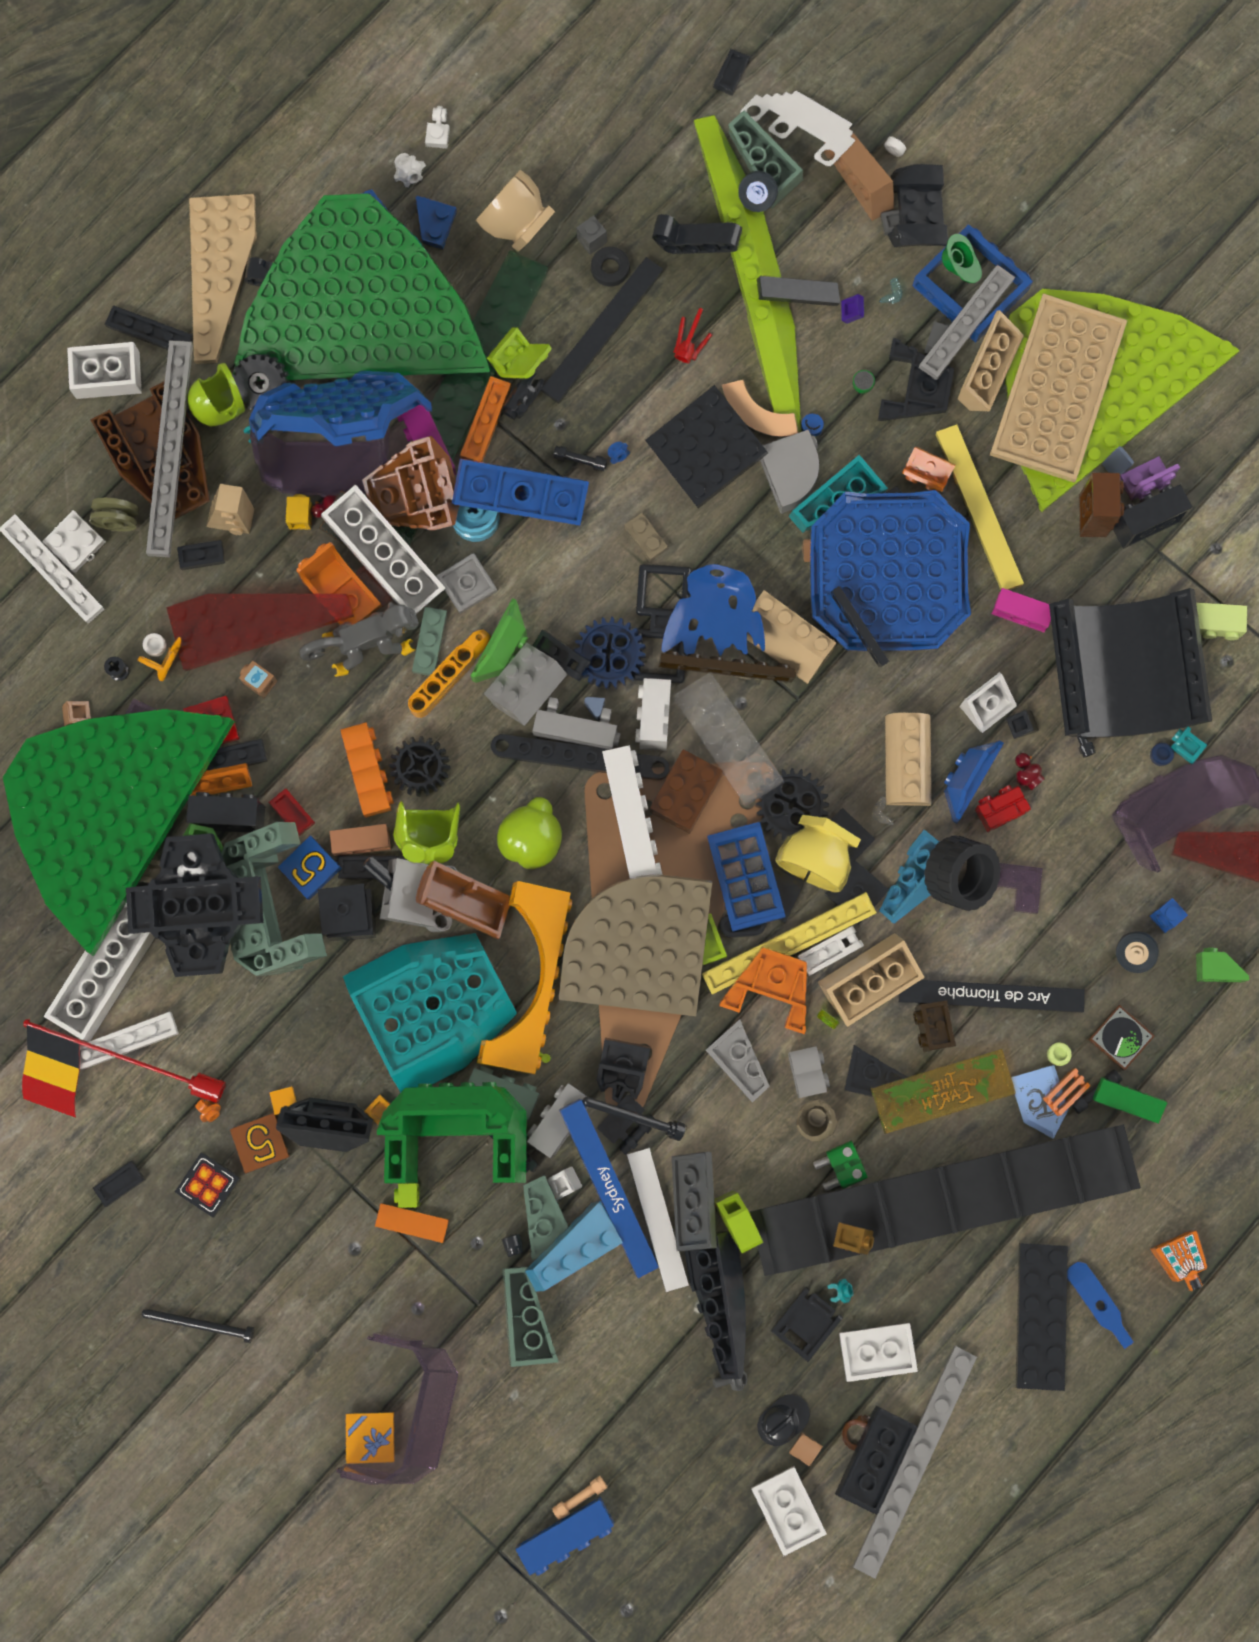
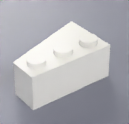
M644 678V684L639 685L638 698L642 699V707L637 708V720H641L640 729H636L635 742L640 743V749L667 751L671 680Z

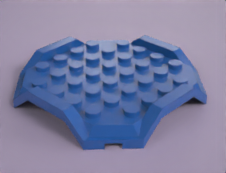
M360 371L349 381L348 379H337L331 383L306 384L303 389L293 383H284L259 395L249 418L250 429L253 433L255 432L258 440L262 439L269 430L320 433L334 446L352 444L353 437L365 436L366 441L382 439L392 419L418 405L423 406L427 411H432L431 402L400 373Z
M936 490L915 493L878 494L845 491L811 526L810 592L812 617L846 650L867 651L830 595L832 590L840 586L882 651L938 649L971 615L968 595V539L970 523L959 512H956Z

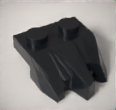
M605 1037L596 1080L600 1091L604 1092L609 1087L613 1088L612 1099L617 1103L620 1102L626 1091L630 1092L631 1098L637 1100L643 1087L650 1046Z

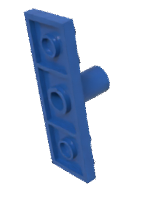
M460 458L452 503L454 505L580 525L589 482Z

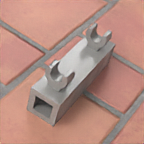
M552 697L549 698L547 711L537 710L533 727V735L536 737L610 750L614 749V746L619 745L621 733L617 732V725L609 724L612 709L602 708L600 722L557 714L559 699Z

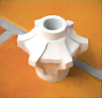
M406 153L398 155L394 161L396 166L395 181H402L405 187H409L411 183L414 184L419 180L421 181L423 179L421 176L422 169L426 166L424 161H417L415 156H409Z

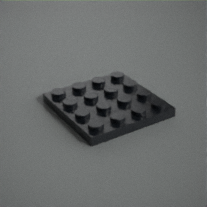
M715 385L645 440L698 509L768 454L767 450Z

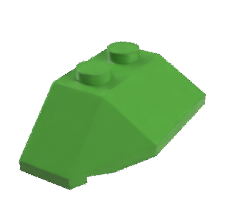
M511 599L470 676L473 682L477 683L499 676L516 656L518 650L522 649L527 643L528 637H526L525 625L516 599Z

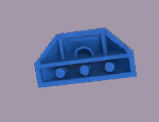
M997 741L969 748L966 754L961 752L955 762L958 768L955 773L950 771L944 781V784L947 785L944 793L954 823L957 824L1004 742Z

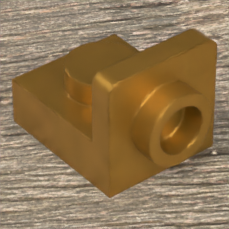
M839 1223L833 1246L868 1255L869 1250L872 1249L874 1244L873 1231Z

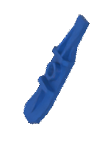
M1076 1262L1067 1269V1279L1076 1289L1100 1326L1110 1330L1124 1349L1134 1343L1122 1326L1121 1312L1087 1264ZM1100 1300L1104 1302V1308L1101 1310L1096 1307V1303Z

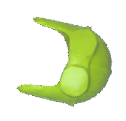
M400 801L397 808L393 836L396 845L400 848L405 859L410 862L430 864L432 861L444 863L450 860L458 841L460 804L457 802L454 808L444 811L405 810L403 802Z

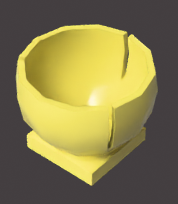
M802 815L799 824L804 826V828L787 837L780 847L775 861L781 868L803 881L808 870L811 871L806 881L809 884L831 892H841L847 883L851 870L848 849L849 847L857 848L861 839L828 818Z

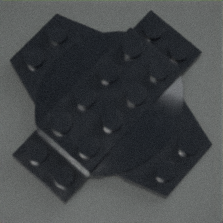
M214 834L166 837L159 865L161 867L160 873L156 878L151 879L148 886L126 888L128 934L151 933L156 939L165 943V952L175 977L223 974L231 938L239 931L242 925L264 923L261 876L238 878L232 870L226 867Z

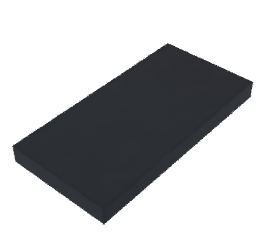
M875 1406L835 1495L878 1515L918 1426Z

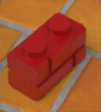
M1011 785L1006 786L998 791L1000 795L994 798L989 795L978 801L980 805L975 808V811L988 833L1031 810L1019 786L1014 788Z

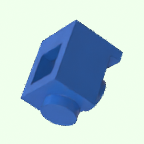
M1171 898L1149 917L1166 933L1185 919L1188 914Z

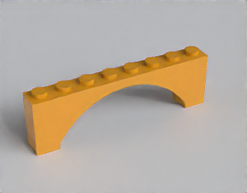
M521 881L513 883L509 905L514 906L523 916L535 937L540 956L539 984L531 1005L516 1024L490 1041H481L477 1064L526 1074H535L536 1070L540 1069V1047L543 1048L545 1044L546 1034H543L545 1025H548L550 1019V1011H548L549 1002L553 1001L555 989L552 986L559 973L557 960L563 953L564 945L561 944L562 935L566 934L568 922L565 919L567 912H570L572 907L570 892Z

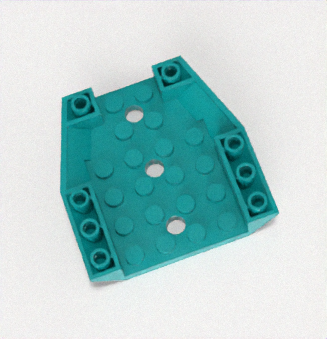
M476 933L404 944L343 976L348 992L400 1092L404 1088H416L418 1084L433 1085L467 1067L479 1054L481 1041L494 1039L517 1015ZM473 975L481 978V984L477 988H471L468 985V980ZM431 997H437L440 1001L439 1007L435 1010H430L427 1007V1001ZM389 1019H396L398 1022V1028L393 1032L387 1031L385 1027Z

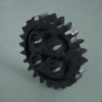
M791 768L789 774H786L785 770L782 769L780 777L774 772L773 781L766 778L765 782L768 786L761 785L759 788L764 794L759 793L756 798L762 800L755 803V807L761 808L756 813V816L764 817L760 821V825L767 823L768 826L765 831L768 832L773 829L774 838L778 834H782V841L785 840L786 836H790L804 828L802 825H793L790 821V818L794 815L800 817L805 815L801 810L809 812V816H828V812L823 810V808L829 807V803L823 802L828 797V794H821L824 785L817 787L819 779L811 781V773H808L805 777L803 776V769H800L798 774H795L793 768ZM790 785L793 787L794 793L787 795L783 793L782 787ZM774 795H779L783 800L775 798ZM809 796L813 799L814 804L806 806L802 803V798ZM795 801L796 807H793L792 810L789 809L788 803ZM778 804L782 807L783 812L774 814L770 807Z

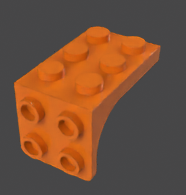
M332 542L320 545L313 556L305 558L299 563L296 571L302 582L339 625L344 622L352 624L360 622L382 607L378 599L342 559Z

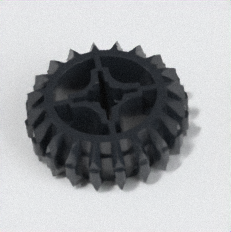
M423 736L419 737V742H416L414 737H411V744L408 745L404 740L402 741L403 749L398 746L395 748L399 755H391V758L396 762L389 763V767L395 769L390 772L391 777H396L393 781L395 785L401 784L399 787L401 791L408 788V795L411 796L414 790H416L417 797H421V791H424L425 795L429 796L430 792L428 789L432 788L435 793L438 792L435 785L439 784L443 787L445 784L441 778H449V775L443 771L451 770L450 765L445 764L450 761L449 756H444L446 754L445 748L438 750L441 746L439 742L432 745V738L429 737L426 743H424ZM426 750L431 752L432 755L420 757L414 751ZM409 755L411 764L406 768L407 771L402 773L403 762ZM414 759H416L418 763L421 762V764H423L426 775H424L422 770L419 771V769H417L416 762ZM438 759L437 772L431 778L429 769L434 765L433 762ZM420 776L426 782L413 783L407 779Z

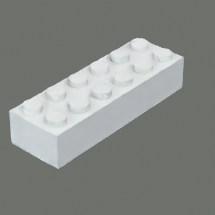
M356 485L321 514L324 521L398 605H406L417 614L445 589L442 583Z
M630 745L602 751L630 879L641 875H662L660 862L655 863L654 855H658L655 840L650 841L649 833L653 832L650 817L645 818L644 811L648 810L645 795L641 796L639 791L640 788H643L641 774L636 773L634 766H639L636 751H631Z
M127 902L95 955L92 956L85 950L44 1015L48 1020L87 1042L93 1038L155 939L151 933L128 934Z

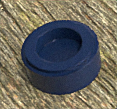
M1158 743L1150 751V759L1157 766H1166L1174 758V750L1167 743Z

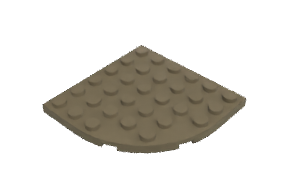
M656 874L636 876V878L619 881L599 892L580 911L570 929L563 955L559 1000L696 1016L712 880Z

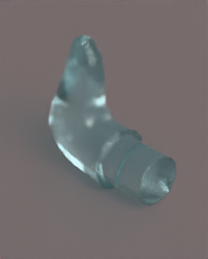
M898 278L890 280L892 294L882 297L879 300L880 303H897L902 299L903 291Z

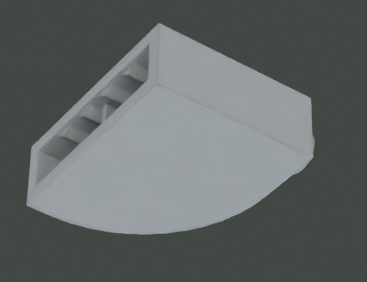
M809 430L763 445L768 454L760 462L781 514L799 506L810 496L815 487L819 472V457L816 450L818 444L815 436L810 435Z

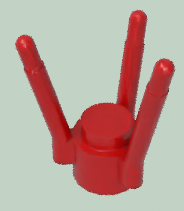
M699 308L688 337L683 342L685 317L681 318L677 342L673 351L675 353L674 357L681 362L690 363L691 360L696 361L698 354L712 337V333H709L696 350L694 349L695 345L691 343L703 311L702 308Z

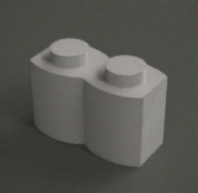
M817 1046L789 1052L788 1057L798 1098L827 1092L826 1087H830L827 1073L823 1074L821 1064H824L822 1051H818Z

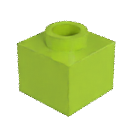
M398 1184V1189H394V1202L398 1203V1208L419 1207V1184Z

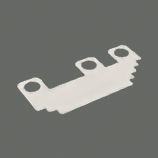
M795 91L793 94L785 92L784 95L775 93L773 96L765 94L764 97L755 95L741 110V112L743 110L747 112L750 106H758L761 109L760 114L751 116L755 121H758L769 109L780 115L769 127V131L779 138H786L798 126L824 141L825 144L814 157L826 166L833 165L855 142V139L851 137L853 131L849 129L852 126L851 122L798 91ZM784 122L788 124L789 129L785 133H778L775 130V126L778 123ZM825 150H832L835 153V157L830 161H825L821 158V153Z

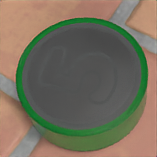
M867 370L858 371L853 377V388L858 393H868L874 387L875 378Z

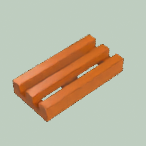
M1076 1068L1071 1069L1043 1097V1100L1057 1116H1061L1090 1087L1088 1082L1085 1083L1083 1081L1085 1078L1082 1075H1078L1079 1071ZM1074 1078L1075 1081L1052 1102L1051 1099ZM1079 1085L1080 1087L1059 1108H1057V1106Z

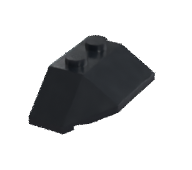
M309 1097L290 1106L281 1107L276 1130L300 1146L348 1152L369 1142L374 1122L355 1103Z

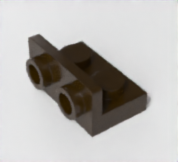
M947 1000L921 1004L915 1007L913 1018L915 1024L919 1027L918 1043L920 1048L923 1047V1052L956 1046Z

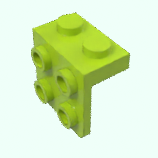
M512 327L487 359L501 378L526 379L530 378L535 373V369L539 364L547 359L548 353L552 348L549 344H529L517 327Z

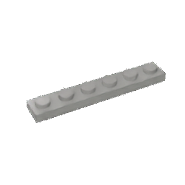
M997 265L920 363L919 368L937 380L1012 284L1015 277Z

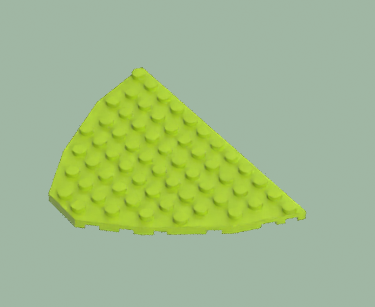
M1041 289L1012 312L1008 319L1024 336L1004 378L1007 388V401L1043 294L1127 320L1075 483L1021 466L1024 475L1027 476L1031 485V491L1038 501L1040 511L1043 512L1099 467L1119 446H1125L1236 356L1240 350L1234 347L1231 342L1220 339L1180 315L1106 294Z

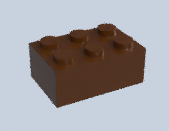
M1092 473L1079 494L1080 537H1107L1110 531L1114 529L1115 524L1118 523L1119 518L1123 516L1124 503L1120 502V495L1123 494L1124 483L1120 481V473Z
M683 749L652 803L650 813L690 834L721 779L723 770Z

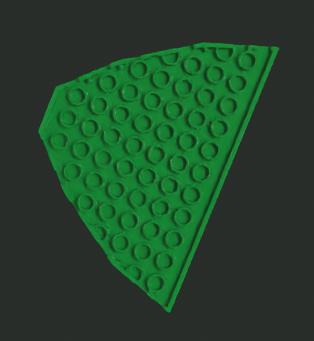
M370 193L324 195L314 209L299 224L293 234L283 243L252 305L245 314L238 354L235 358V366H237L242 359L260 353L269 354L270 357L278 358V362L285 365L284 370L289 373V376H287L288 380L350 378L360 371L394 372L401 375L480 373L491 371L466 304L418 238ZM257 376V381H265V379L262 380L260 376Z
M169 709L86 719L27 738L5 772L3 782L14 834L46 906L90 955H95L127 902L126 888L136 887L188 801L189 795L194 791L233 726V719L219 715Z

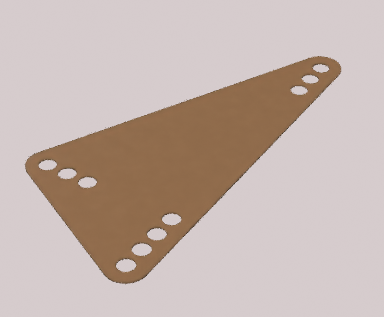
M761 761L712 764L723 770L722 777L690 834L653 814L645 816V818L650 817L653 832L649 833L650 841L655 840L658 855H654L655 863L660 862L662 875L712 880L709 914H712L716 928L726 906L707 836L734 829L731 826L730 820L735 814H743L747 819V825L762 820L763 816H756V813L761 808L754 806L751 809H744L739 804V798L744 793L752 794L755 797L756 803L762 801L756 798L759 793H764L759 788L753 789L748 785L747 779L750 774H761L764 778L763 785L766 787L768 786L765 782L766 778L773 781L774 771L768 764ZM664 767L651 768L655 774H661L665 770ZM601 772L592 775L585 785L592 898L605 888L619 881L630 879L613 798L611 796L609 799H601L596 793L597 787L600 784H609L607 773ZM646 778L642 779L643 788L639 789L640 795H645L646 800L653 803L666 778L657 781ZM754 837L739 841L742 854L749 852ZM718 846L722 860L738 856L737 849L729 851L723 846ZM740 861L723 865L727 879L739 876L742 869ZM736 882L728 884L730 893H732ZM599 1005L602 1050L605 1037L635 1044H647L652 1049V1056L648 1059L643 1087L636 1100L643 1107L681 1015ZM609 1087L605 1091L606 1103L617 1106L619 1103L612 1099L613 1088Z

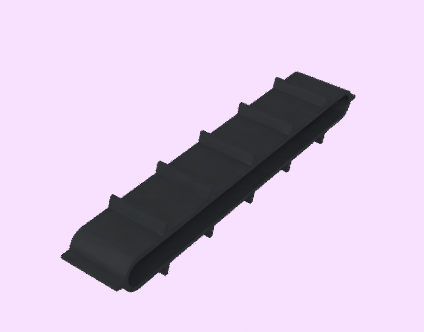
M1123 1124L749 1212L763 1241L762 1244L758 1245L764 1276L861 1255L860 1253L833 1246L839 1223L873 1231L874 1244L872 1249L869 1250L870 1253L1070 1205L1081 1204L1140 1189L1141 1186Z

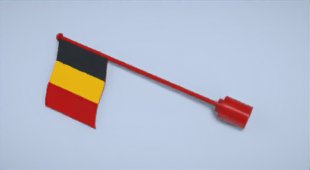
M26 1019L23 1022L24 1027L27 1028V1054L22 1077L23 1099L76 1118L75 1096L80 1073V1045L188 1083L191 1095L210 1102L219 1103L223 1095L226 1082L202 1073H198L197 1076L193 1075L191 1079L32 1023L30 1019Z

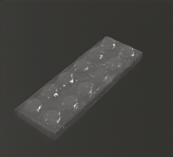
M711 672L673 695V699L719 768L723 770V774L745 806L784 783L783 778Z

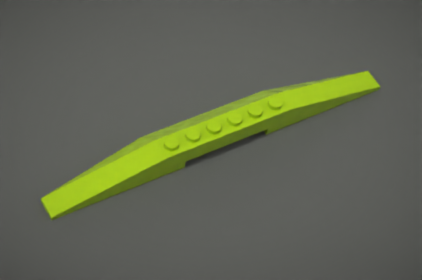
M715 115L694 120V125L721 223L731 222L742 227L738 250L731 252V256L747 310V319L772 411L777 414L794 413L798 433H800L801 417L795 324L788 302L759 300L757 278L759 276L781 278L763 211L753 212L748 210L739 199V185L746 175Z

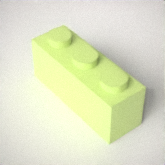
M1196 602L1200 633L1203 635V638L1213 639L1221 636L1225 637L1226 640H1238L1247 632V606Z

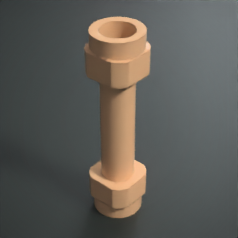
M600 1475L590 1481L591 1485L565 1503L561 1501L552 1508L559 1521L570 1514L569 1511L595 1493L599 1495L608 1488Z

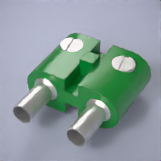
M852 1140L826 1151V1157L813 1162L816 1170L831 1164L837 1178L823 1183L825 1191L837 1186L845 1189L868 1179L866 1170Z

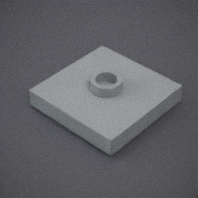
M474 553L436 575L460 614L498 591Z

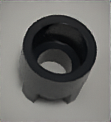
M519 1233L501 1239L508 1257L524 1252Z

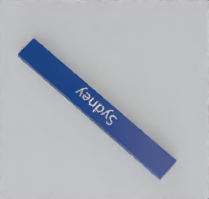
M578 1099L559 1109V1112L599 1198L623 1242L621 1245L636 1277L640 1278L659 1268L582 1100Z

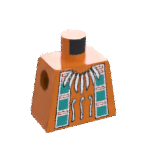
M1189 1230L1151 1248L1152 1253L1172 1281L1179 1282L1185 1280L1190 1291L1203 1286L1197 1273L1207 1269V1264L1196 1230Z

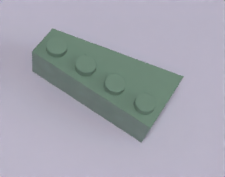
M743 110L728 124L729 135L750 172L764 171L775 179L778 186V196L775 203L771 206L772 209L803 181V170Z

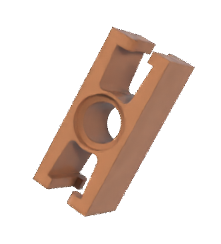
M387 824L330 831L331 850L335 857L391 850L390 833Z

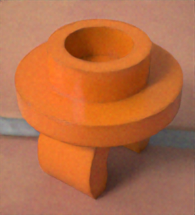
M200 1099L195 1105L197 1110L202 1113L200 1116L202 1122H212L220 1115L221 1106L218 1103L213 1104L208 1100L204 1102L203 1099Z

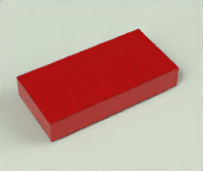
M286 788L268 802L284 822L296 823L298 836H301L315 824L313 819Z

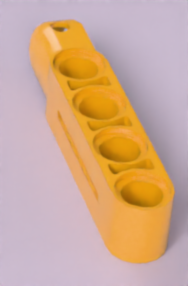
M481 629L473 632L463 644L457 646L410 696L408 706L415 717L422 718L427 716L470 670L491 639L487 631ZM467 652L470 654V658L462 661L459 659L460 654ZM447 669L455 670V674L452 677L444 676V672ZM432 685L440 686V690L437 693L432 694L429 692V688ZM418 701L425 703L421 710L413 708L414 704Z

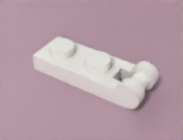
M853 926L797 956L798 959L807 962L806 974L808 977L864 947L862 941L856 937V930ZM845 938H847L849 943L851 944L846 948L843 942L841 941Z

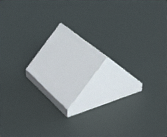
M999 672L964 699L960 708L979 731L983 733L1017 705L1003 675Z

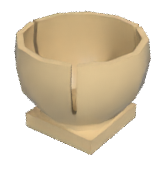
M519 170L479 215L476 221L483 230L493 237L512 240L514 242L512 247L519 252L555 211L550 206L546 208L542 206L539 188L527 174Z

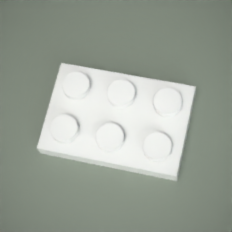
M910 1323L839 1333L847 1382L918 1372Z
M794 1466L751 1487L783 1556L826 1535V1531Z

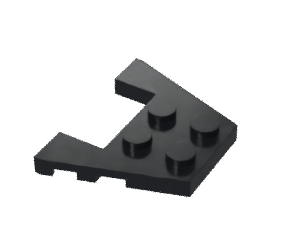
M893 338L889 360L911 363L905 401L901 403L882 399L877 421L946 413L954 368L947 366L940 377L935 380L919 368L920 363L926 356L918 352V349L912 346L908 347L900 343L901 341L897 338Z

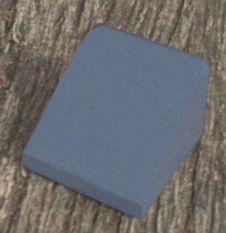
M1119 446L1107 457L1102 465L1109 473H1120L1122 475L1130 469L1134 461Z

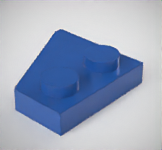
M417 196L416 203L423 244L444 249L457 212L456 207Z

